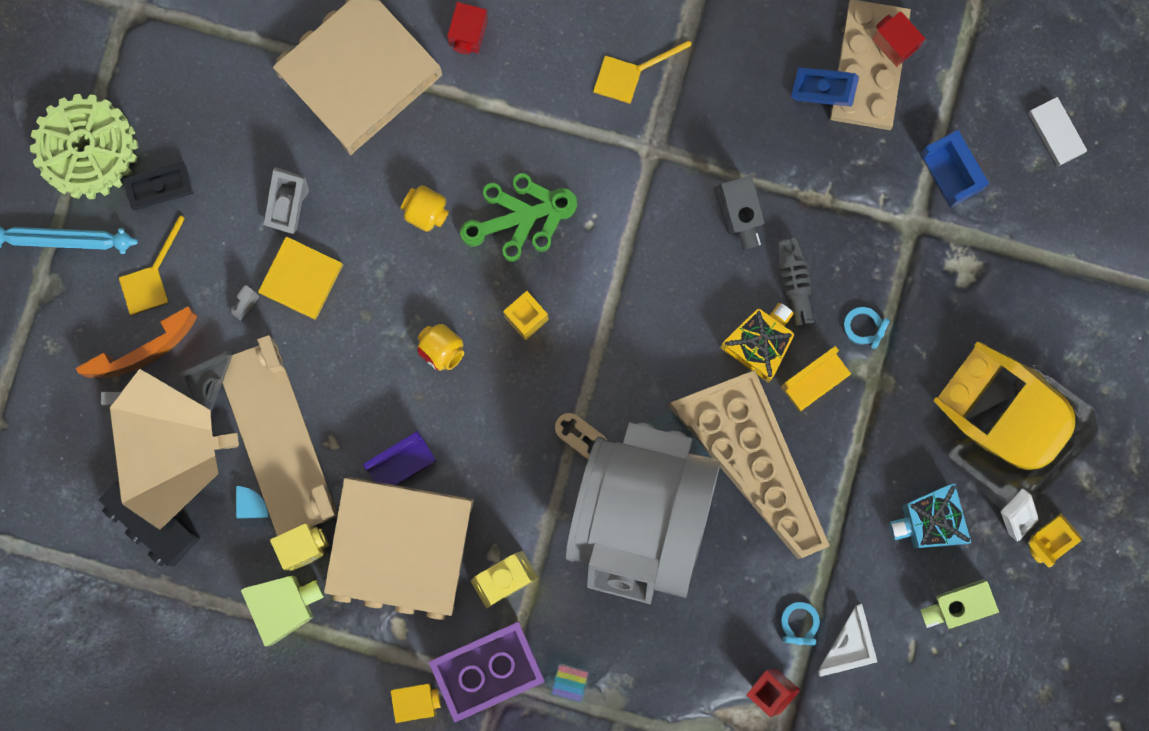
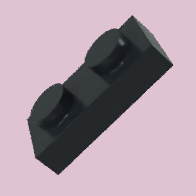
M184 162L123 179L130 207L134 211L194 194L187 166Z

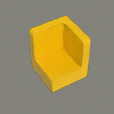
M528 291L503 311L505 319L525 341L549 320L548 313Z

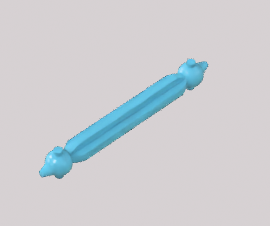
M0 226V248L5 241L17 246L106 250L114 246L119 250L120 254H125L126 249L138 244V239L130 237L124 231V228H119L118 233L113 235L107 231L12 227L5 230Z

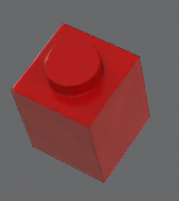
M459 2L456 3L447 36L449 46L453 47L454 51L466 55L471 54V52L479 54L488 22L487 9Z
M900 11L894 17L888 14L875 26L877 31L872 40L890 61L898 67L921 47L926 38Z
M775 668L766 670L746 696L769 717L780 715L801 689Z

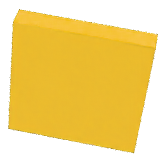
M286 237L258 293L316 321L343 264Z

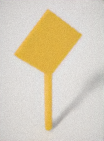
M686 41L640 65L605 56L593 93L631 104L641 71L690 47L691 41Z
M184 216L178 217L152 267L119 277L130 315L169 303L158 268L185 219Z

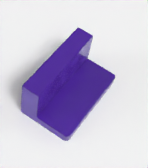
M416 431L370 459L363 466L375 482L399 485L437 460L421 434Z

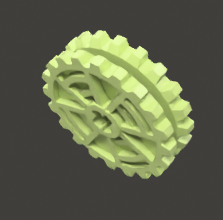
M75 94L72 101H68L64 97L59 99V106L56 108L52 105L46 108L48 115L46 117L39 116L36 122L40 127L38 130H32L31 137L36 140L35 144L30 145V152L37 157L33 160L36 168L40 169V175L50 185L57 188L59 192L63 194L71 193V196L80 199L82 194H86L88 199H95L96 193L101 192L106 196L110 194V187L120 188L123 185L121 178L123 176L130 177L132 174L129 166L131 163H136L138 158L133 154V150L138 148L137 140L133 139L135 131L130 126L128 119L118 108L113 107L110 101L106 99L102 102L98 101V97L91 94L87 99H83L81 94Z

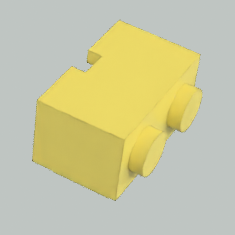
M307 523L270 539L283 570L294 571L328 555L325 548L329 546L325 533L322 529Z

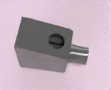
M752 175L714 187L729 235L738 232L743 250L761 245L756 227L764 224V218ZM740 210L746 213V222L740 221L738 217Z

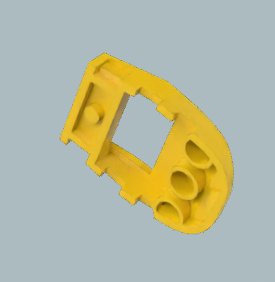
M976 342L975 348L941 394L933 401L968 437L987 452L989 451L1004 461L1026 470L1039 469L1048 465L1055 459L1073 434L1075 428L1073 407L1039 372L987 347L988 345L982 342ZM1004 367L1026 384L987 435L965 419V417Z

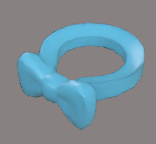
M858 307L850 311L846 316L843 325L844 333L852 342L860 345L871 344L870 347L876 349L885 334L890 320L884 318L882 321L880 316L871 308ZM858 314L870 316L878 328L876 335L868 337L855 335L850 326L853 317Z
M796 602L789 605L783 611L781 626L786 634L782 638L783 643L812 646L816 644V639H813L818 631L820 624L816 609L810 604ZM795 609H804L812 616V627L803 638L795 637L788 624L789 615Z

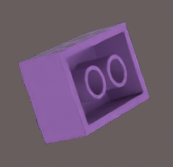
M520 621L429 661L454 723L545 682Z

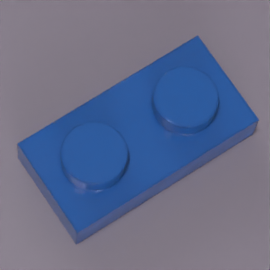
M798 67L791 97L795 101L852 107L859 76L851 72Z

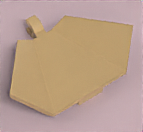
M141 369L137 371L110 407L121 502L125 507L159 530L219 474L214 450L237 448L239 446L237 433L213 437L211 412L209 409Z

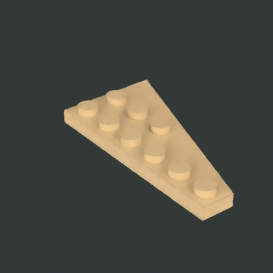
M755 370L668 404L670 409L713 459L721 461L720 468L797 559L830 547Z

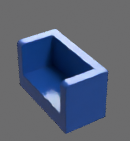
M959 130L926 146L920 154L950 208L983 191L989 185Z

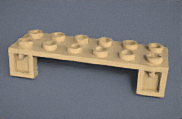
M268 335L257 339L258 346L232 356L223 380V386L276 535L279 536L305 523L316 526L338 517V513L277 343Z

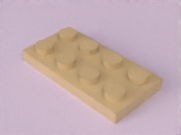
M849 0L837 71L856 73L859 76V81L852 107L832 105L830 120L886 130L892 129L902 63L896 67L872 39L877 31L875 26L885 16L890 14L891 17H894L902 11L909 19L911 9Z

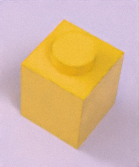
M432 682L391 690L396 723L434 717L437 715L436 709L441 708L438 688H432Z

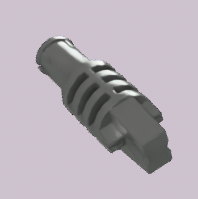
M797 238L778 242L779 269L785 297H787V300H791L795 327L804 326V320L807 325L813 324L815 320L813 319L809 299L813 290L807 260Z

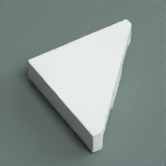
M862 604L855 605L817 671L819 677L877 662Z

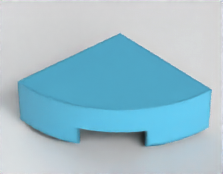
M236 486V518H270L265 501L257 492L246 487Z

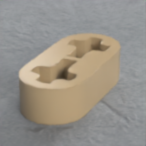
M573 413L561 415L555 423V431L559 439L587 460L590 456L587 452L589 446L582 441L583 438L586 437L592 442L597 437L607 440L603 434ZM574 420L576 422L575 429L582 435L579 438L572 433H569L567 436L563 435L564 428L561 423L563 421L569 423Z

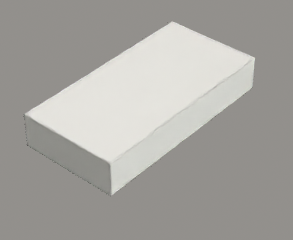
M1058 97L1029 111L1028 115L1057 167L1087 152L1084 143Z
M1023 488L1001 511L1008 534L1017 542L1039 521L1032 496Z

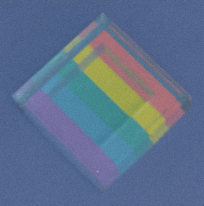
M559 663L551 695L582 703L590 671Z

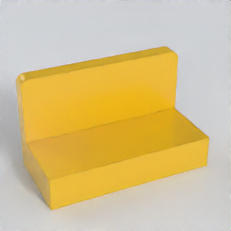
M836 346L781 386L799 412L851 375L850 371L837 356L839 350Z

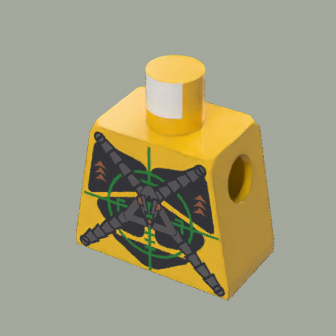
M778 303L770 315L758 308L723 342L720 348L751 371L755 370L759 377L769 383L774 377L794 337V333L784 327L794 313L782 303Z

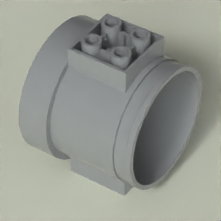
M629 422L623 443L618 441L615 443L607 441L605 438L597 437L580 486L566 551L567 561H578L588 566L587 588L651 604L654 590L687 598L721 461L690 453L692 438L686 437L685 434L679 431L665 432L657 430L647 423L634 424Z

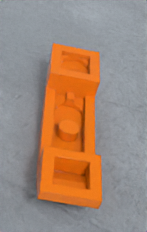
M188 306L160 321L166 332L163 335L115 361L111 356L102 353L78 366L76 370L78 374L87 378H107L143 368L161 358L176 346L191 329L198 316Z

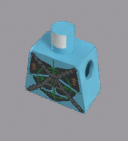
M955 484L942 487L902 505L905 518L889 522L893 540L910 537L914 549L971 543Z

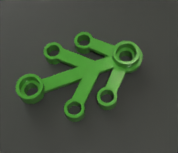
M518 174L513 179L514 190L519 194L528 193L544 202L531 206L502 192L498 184L489 183L483 189L484 199L491 204L497 203L513 211V213L482 223L477 220L466 221L460 229L461 239L466 245L476 247L483 243L486 235L519 225L511 241L507 242L502 249L504 258L507 261L514 262L521 257V248L536 219L549 215L542 231L537 232L532 238L534 249L538 252H545L551 246V237L560 220L571 217L577 209V199L570 190L558 188L551 192L531 182V178L527 174ZM525 179L528 182V186L523 189L518 188L516 185L518 180ZM490 189H496L499 193L497 197L489 198L487 192ZM560 198L568 202L564 208L557 207L555 203ZM470 227H475L479 230L475 237L467 235V230ZM539 237H545L548 243L544 247H539L536 244V240ZM511 246L516 247L518 253L513 257L506 254V250Z

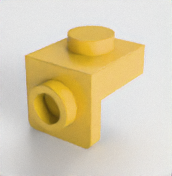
M1060 513L1031 536L1028 542L1030 546L1029 551L1037 562H1044L1050 568L1059 557L1081 542L1083 537Z

